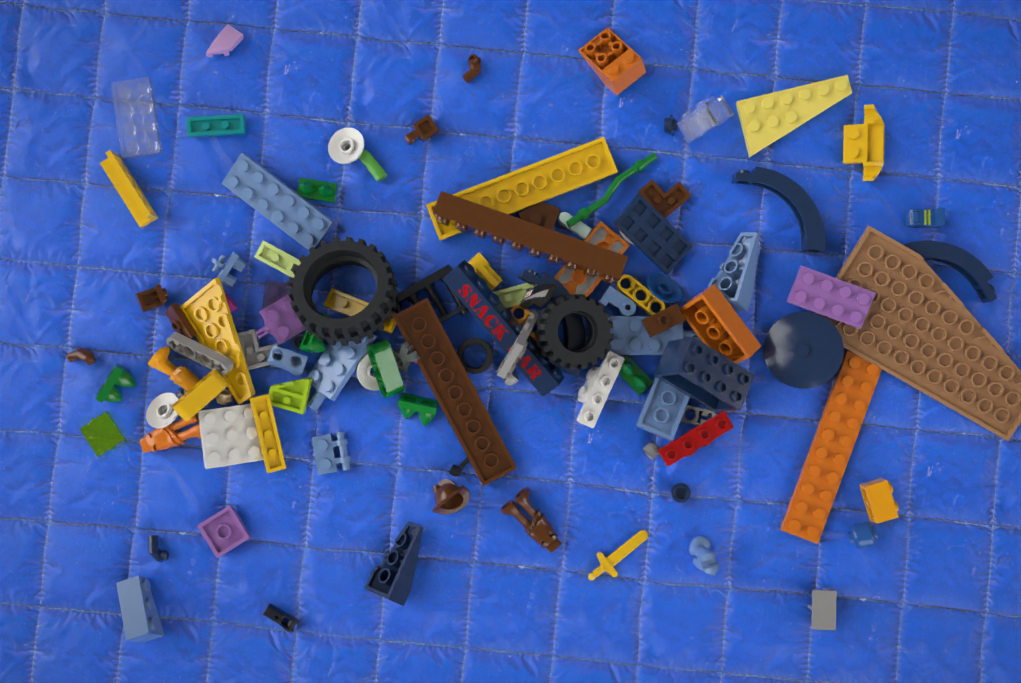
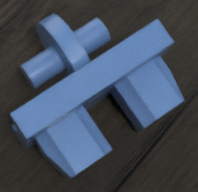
M232 252L226 264L223 263L227 257L223 254L218 260L212 258L211 262L215 264L212 271L217 273L220 268H223L218 277H220L222 284L232 287L237 278L230 275L229 271L233 267L242 272L246 263L235 252Z

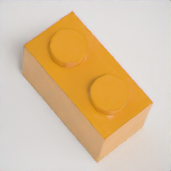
M879 478L859 484L871 522L878 524L899 517L897 513L899 507L897 502L893 500V487L888 480Z

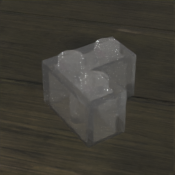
M712 96L706 101L702 100L696 104V109L693 112L690 110L681 116L682 120L677 125L688 143L699 139L711 129L723 124L734 116V113L723 96L717 98Z

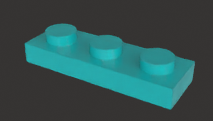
M244 114L186 117L187 136L189 138L246 135Z

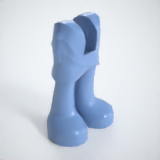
M696 536L689 546V553L696 556L693 559V564L706 574L715 576L719 570V563L715 559L716 555L709 550L710 541L704 536Z

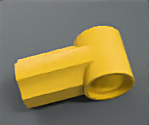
M479 252L468 261L474 267L479 277L486 281L491 291L503 281Z

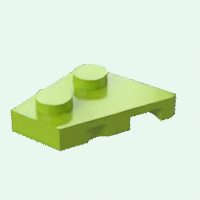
M312 378L293 380L270 386L269 395L272 406L304 414L307 408Z

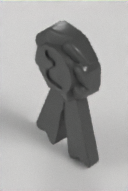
M408 341L402 344L400 350L395 349L393 351L398 369L401 371H406L411 366L410 362L421 359L416 351L409 353L413 346Z

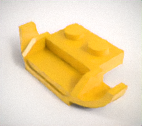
M874 104L864 105V124L844 125L843 164H863V181H874L884 164L885 125Z

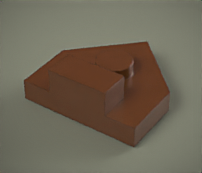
M542 202L518 214L522 220L553 230L561 209Z

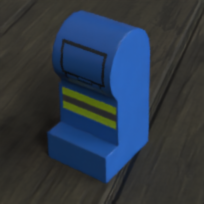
M945 208L905 211V227L938 228L945 225Z

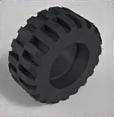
M583 294L565 295L550 301L547 307L542 309L540 312L541 317L536 321V325H538L537 330H535V336H538L536 343L538 347H541L542 355L547 357L548 361L552 364L566 369H585L588 366L597 364V360H602L606 356L604 352L609 351L611 347L609 340H613L614 334L610 333V328H613V322H609L608 318L611 316L608 311L604 312V306L601 303H596V299L586 297ZM571 313L580 314L584 317L590 331L586 345L574 351L566 349L558 337L560 321L564 316Z

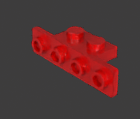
M722 411L658 449V452L665 464L671 466L682 458L693 455L702 446H708L714 439L731 430L734 426L726 412Z

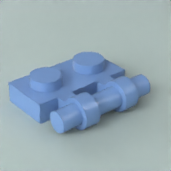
M344 431L336 433L338 440L333 441L332 433L312 437L318 475L337 472V464L342 463L343 471L351 469L349 463L351 457L350 455L348 456L346 446L348 441L347 438L345 439ZM339 446L341 457L338 458L335 455L334 447Z

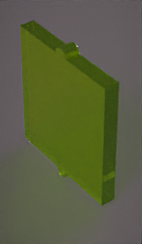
M107 411L97 418H92L91 422L80 428V431L98 457L108 450H113L114 446L125 440V437Z

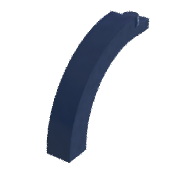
M755 167L752 169L751 174L748 170H738V172L732 175L731 183L765 188L786 202L793 211L800 227L801 251L815 253L825 251L826 239L823 221L815 203L801 186L777 171L762 167Z
M915 241L903 244L920 254L924 260L938 261L956 269L969 281L982 303L991 302L997 298L994 287L987 282L994 278L990 271L981 261L964 249L939 241Z
M524 269L520 271L517 277L534 287L551 285L546 294L550 301L556 300V298L570 295L568 290L559 281L546 272L541 273L538 277L537 272L531 269ZM576 313L564 316L561 320L564 332L563 346L573 351L583 348L586 337L582 316ZM558 367L561 371L575 377L578 376L580 369Z

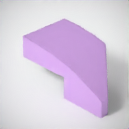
M227 24L208 48L206 56L213 57L212 55L214 54L229 56V51H232L244 39L243 34Z

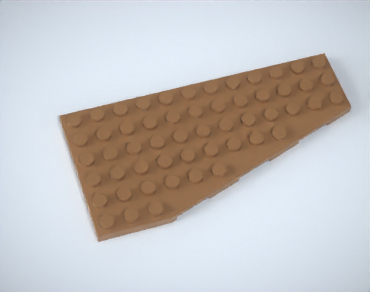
M867 226L835 277L876 293L861 329L824 315L821 316L831 321L838 329L844 348L1009 441L1021 423V370L1008 357L1003 348L966 309L946 283L924 261L920 254L871 226Z

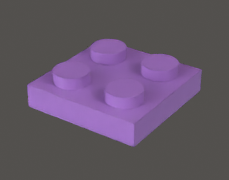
M232 504L197 525L216 558H219L252 537Z

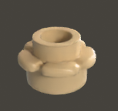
M224 389L215 399L217 403L226 405L232 402L233 397L230 390Z

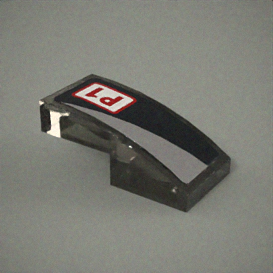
M542 284L526 291L519 306L524 310L533 303L538 307L543 306L550 300L557 286L555 284Z

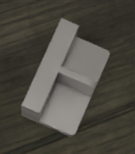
M823 587V590H812V604H808V608L812 610L811 627L814 630H836L837 591L831 587Z

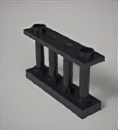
M448 264L400 292L399 298L395 299L397 303L396 311L392 310V312L394 311L396 314L401 312V303L406 300L408 302L411 301L412 305L420 302L417 297H419L418 293L423 290L428 292L442 316L439 319L441 323L459 313L462 316L469 312V310L445 283L458 306L457 309L448 313L434 289V284L440 280L443 283L442 278L452 271Z

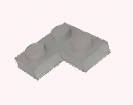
M256 329L237 333L248 370L271 365L267 362L273 346L280 347L278 343L260 347L258 336L255 333Z

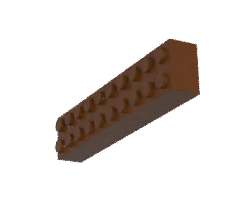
M443 191L440 192L433 212L438 221L437 223L441 225H455L456 229L461 232L467 233V230L472 231L474 236L478 238H492V242L498 245L509 244L510 248L515 251L521 252L522 249L529 252L528 255L532 257H546L547 261L552 264L558 265L559 262L566 265L565 268L569 270H583L584 275L593 278L596 275L600 276L602 281L610 284L621 279L628 256Z

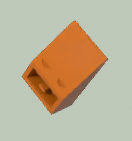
M608 27L578 50L601 81L616 96L646 73L642 58Z

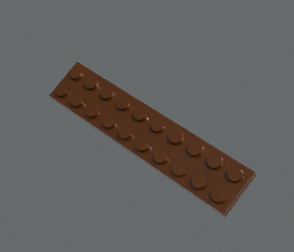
M428 298L393 315L404 339L413 346L411 352L416 351L417 355L421 358L417 363L482 485L485 486L517 469Z

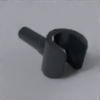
M468 457L459 467L453 464L449 474L455 477L458 476L469 462Z

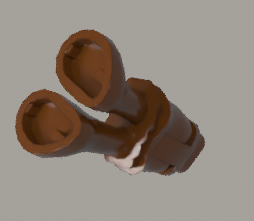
M525 487L517 493L514 500L530 515L531 521L521 512L513 499L504 504L500 512L504 515H512L525 528L524 532L527 533V536L552 553L562 543L557 538L558 535L545 517V514L541 513L540 508L536 510L529 501L530 490L528 487Z

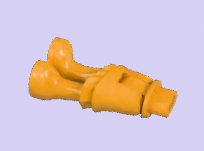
M167 346L161 347L150 359L148 365L169 375V379L173 380L174 384L189 391L200 379L187 367H176L168 360L170 348Z

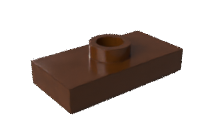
M178 303L170 305L165 314L170 320L172 328L177 333L193 340L197 333Z
M676 303L641 321L649 338L684 322L685 319Z

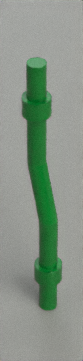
M652 153L643 160L639 159L633 163L634 166L615 177L604 196L589 207L579 210L575 216L566 221L567 226L571 228L581 220L585 221L590 217V214L606 205L619 185L635 173L645 170L647 165L657 159L656 154Z

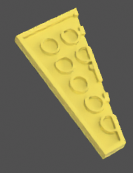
M848 75L737 101L736 107L749 158L852 94Z

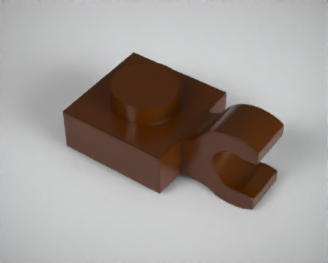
M428 114L413 124L415 130L405 135V140L408 145L413 144L419 138L424 142L439 133V129Z

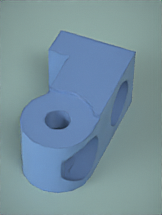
M611 286L607 287L598 301L604 307L607 304L612 305L618 309L622 316L633 315L636 311L635 302Z
M273 346L267 362L299 376L303 373L308 357L288 349Z

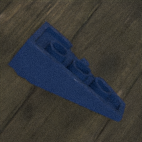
M411 522L406 524L395 539L393 548L390 552L386 551L383 555L384 560L379 566L376 565L372 570L364 589L402 606L405 605L412 589L423 532L422 526Z

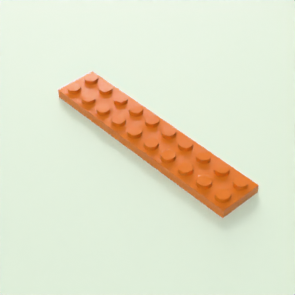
M845 351L780 528L782 531L816 544L819 543L882 371L877 365L870 363L853 352Z

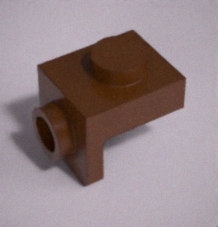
M160 284L156 285L155 288L136 293L135 295L142 313L165 306L167 303L166 299H168L166 289H162Z

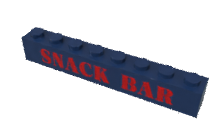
M463 260L442 280L501 349L508 354L522 331L523 325L518 323L513 317L512 312L501 303L498 295L490 290L486 281L479 277L474 267L466 260ZM529 336L526 351L521 359L519 358L516 366L543 397L559 386L564 376L558 367L542 355V350L537 346L536 340Z

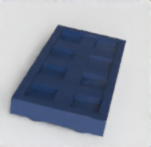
M637 194L613 221V224L666 275L673 270L693 247L640 194Z

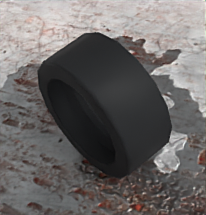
M469 338L458 348L457 355L466 372L479 374L491 366L493 350L483 339ZM471 345H479L486 351V361L479 367H471L464 360L465 350Z

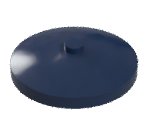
M795 312L782 317L770 328L764 342V358L771 373L782 383L800 389L817 387L830 380L840 368L844 355L843 341L838 329L827 318L813 312Z

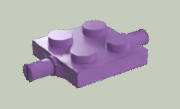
M288 295L259 311L265 325L263 328L255 331L259 339L270 333L280 345L306 330L290 304L292 301Z

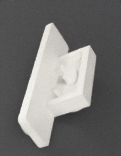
M607 351L600 368L592 366L586 374L585 384L578 392L577 400L584 404L576 419L577 422L590 428L595 427L625 360L623 357Z

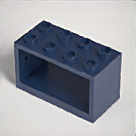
M695 337L668 341L654 373L655 377L713 412L741 410L755 376Z

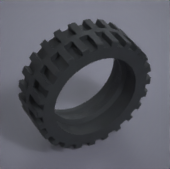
M339 237L333 238L331 243H327L325 240L320 242L321 246L317 249L311 247L308 249L310 252L308 256L302 255L299 258L301 262L299 267H293L292 272L295 276L294 278L290 277L288 282L292 288L288 290V296L292 301L290 304L297 317L311 335L314 334L322 342L326 339L331 345H336V341H340L342 346H349V341H355L356 344L362 343L361 339L366 336L370 340L374 337L373 332L377 329L381 332L385 328L383 325L385 321H391L393 318L391 310L396 311L397 308L395 299L399 298L398 285L389 261L386 260L382 251L378 253L376 246L373 244L367 246L363 239L354 242L352 237H346V241H340ZM345 265H357L368 269L373 274L377 286L376 293L368 306L359 313L347 318L333 319L322 316L315 309L312 302L313 290L318 281L332 269Z

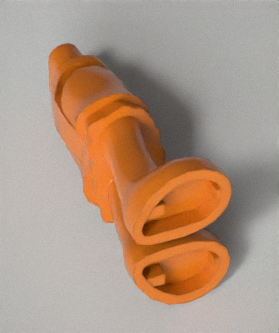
M198 413L188 421L180 419L164 428H156L152 432L147 433L146 437L139 440L143 452H156L157 450L180 446V444L185 445L186 439L193 437L201 439L199 424L183 432L178 431L185 426L198 423Z

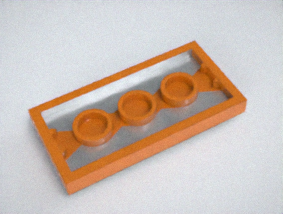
M601 221L584 240L619 254H623L630 246V244ZM565 264L554 277L568 290L570 295L583 294L586 297L602 280V277L597 275L594 278L584 275V271L576 269V271L565 268Z

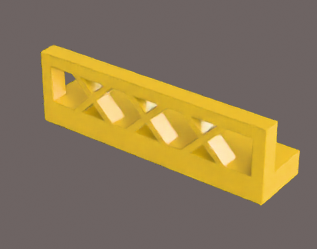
M111 150L107 151L106 155L108 158L100 164L138 225L143 228L158 219V216L119 154Z

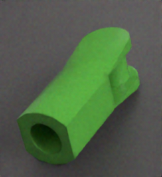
M364 149L359 159L376 181L381 182L388 174L372 154Z

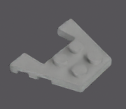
M532 310L522 331L496 370L499 377L504 379L507 373L511 375L514 371L516 363L526 351L529 343L527 339L539 316L538 312Z

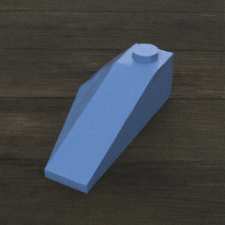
M758 232L740 233L729 251V257L725 263H721L719 266V273L715 278L712 277L708 284V287L715 284L735 311L748 312L754 288L759 243Z

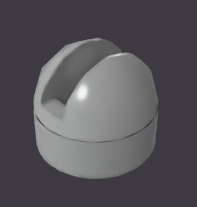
M512 372L511 375L507 373L503 381L506 385L513 386L519 381V378Z
M649 443L643 448L645 454L651 460L659 455V447L655 443Z

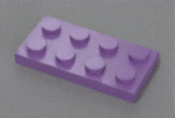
M800 266L786 302L861 329L876 293Z

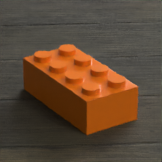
M715 284L690 299L680 308L683 317L700 340L736 364L750 358L761 347V344Z

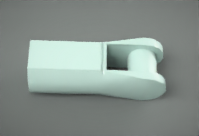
M562 212L558 218L559 224L585 240L591 228L581 221L569 228L566 221L573 216L567 212Z

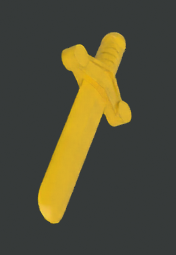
M645 530L639 531L607 558L602 552H598L596 556L600 566L588 575V579L591 581L595 580L596 577L605 571L612 577H617L618 572L613 567L648 538V532Z

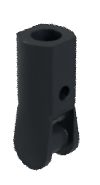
M272 603L268 605L263 613L264 616L291 633L294 632V626L300 622L296 617L284 612ZM284 617L289 620L288 623L283 622Z

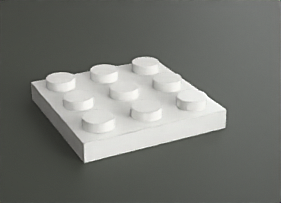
M251 404L201 410L198 412L205 469L263 460Z

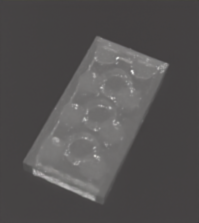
M144 77L112 82L111 88L122 158L129 159L162 153L151 79Z

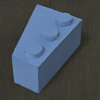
M135 576L117 582L126 641L144 643L165 636L148 579L142 576Z

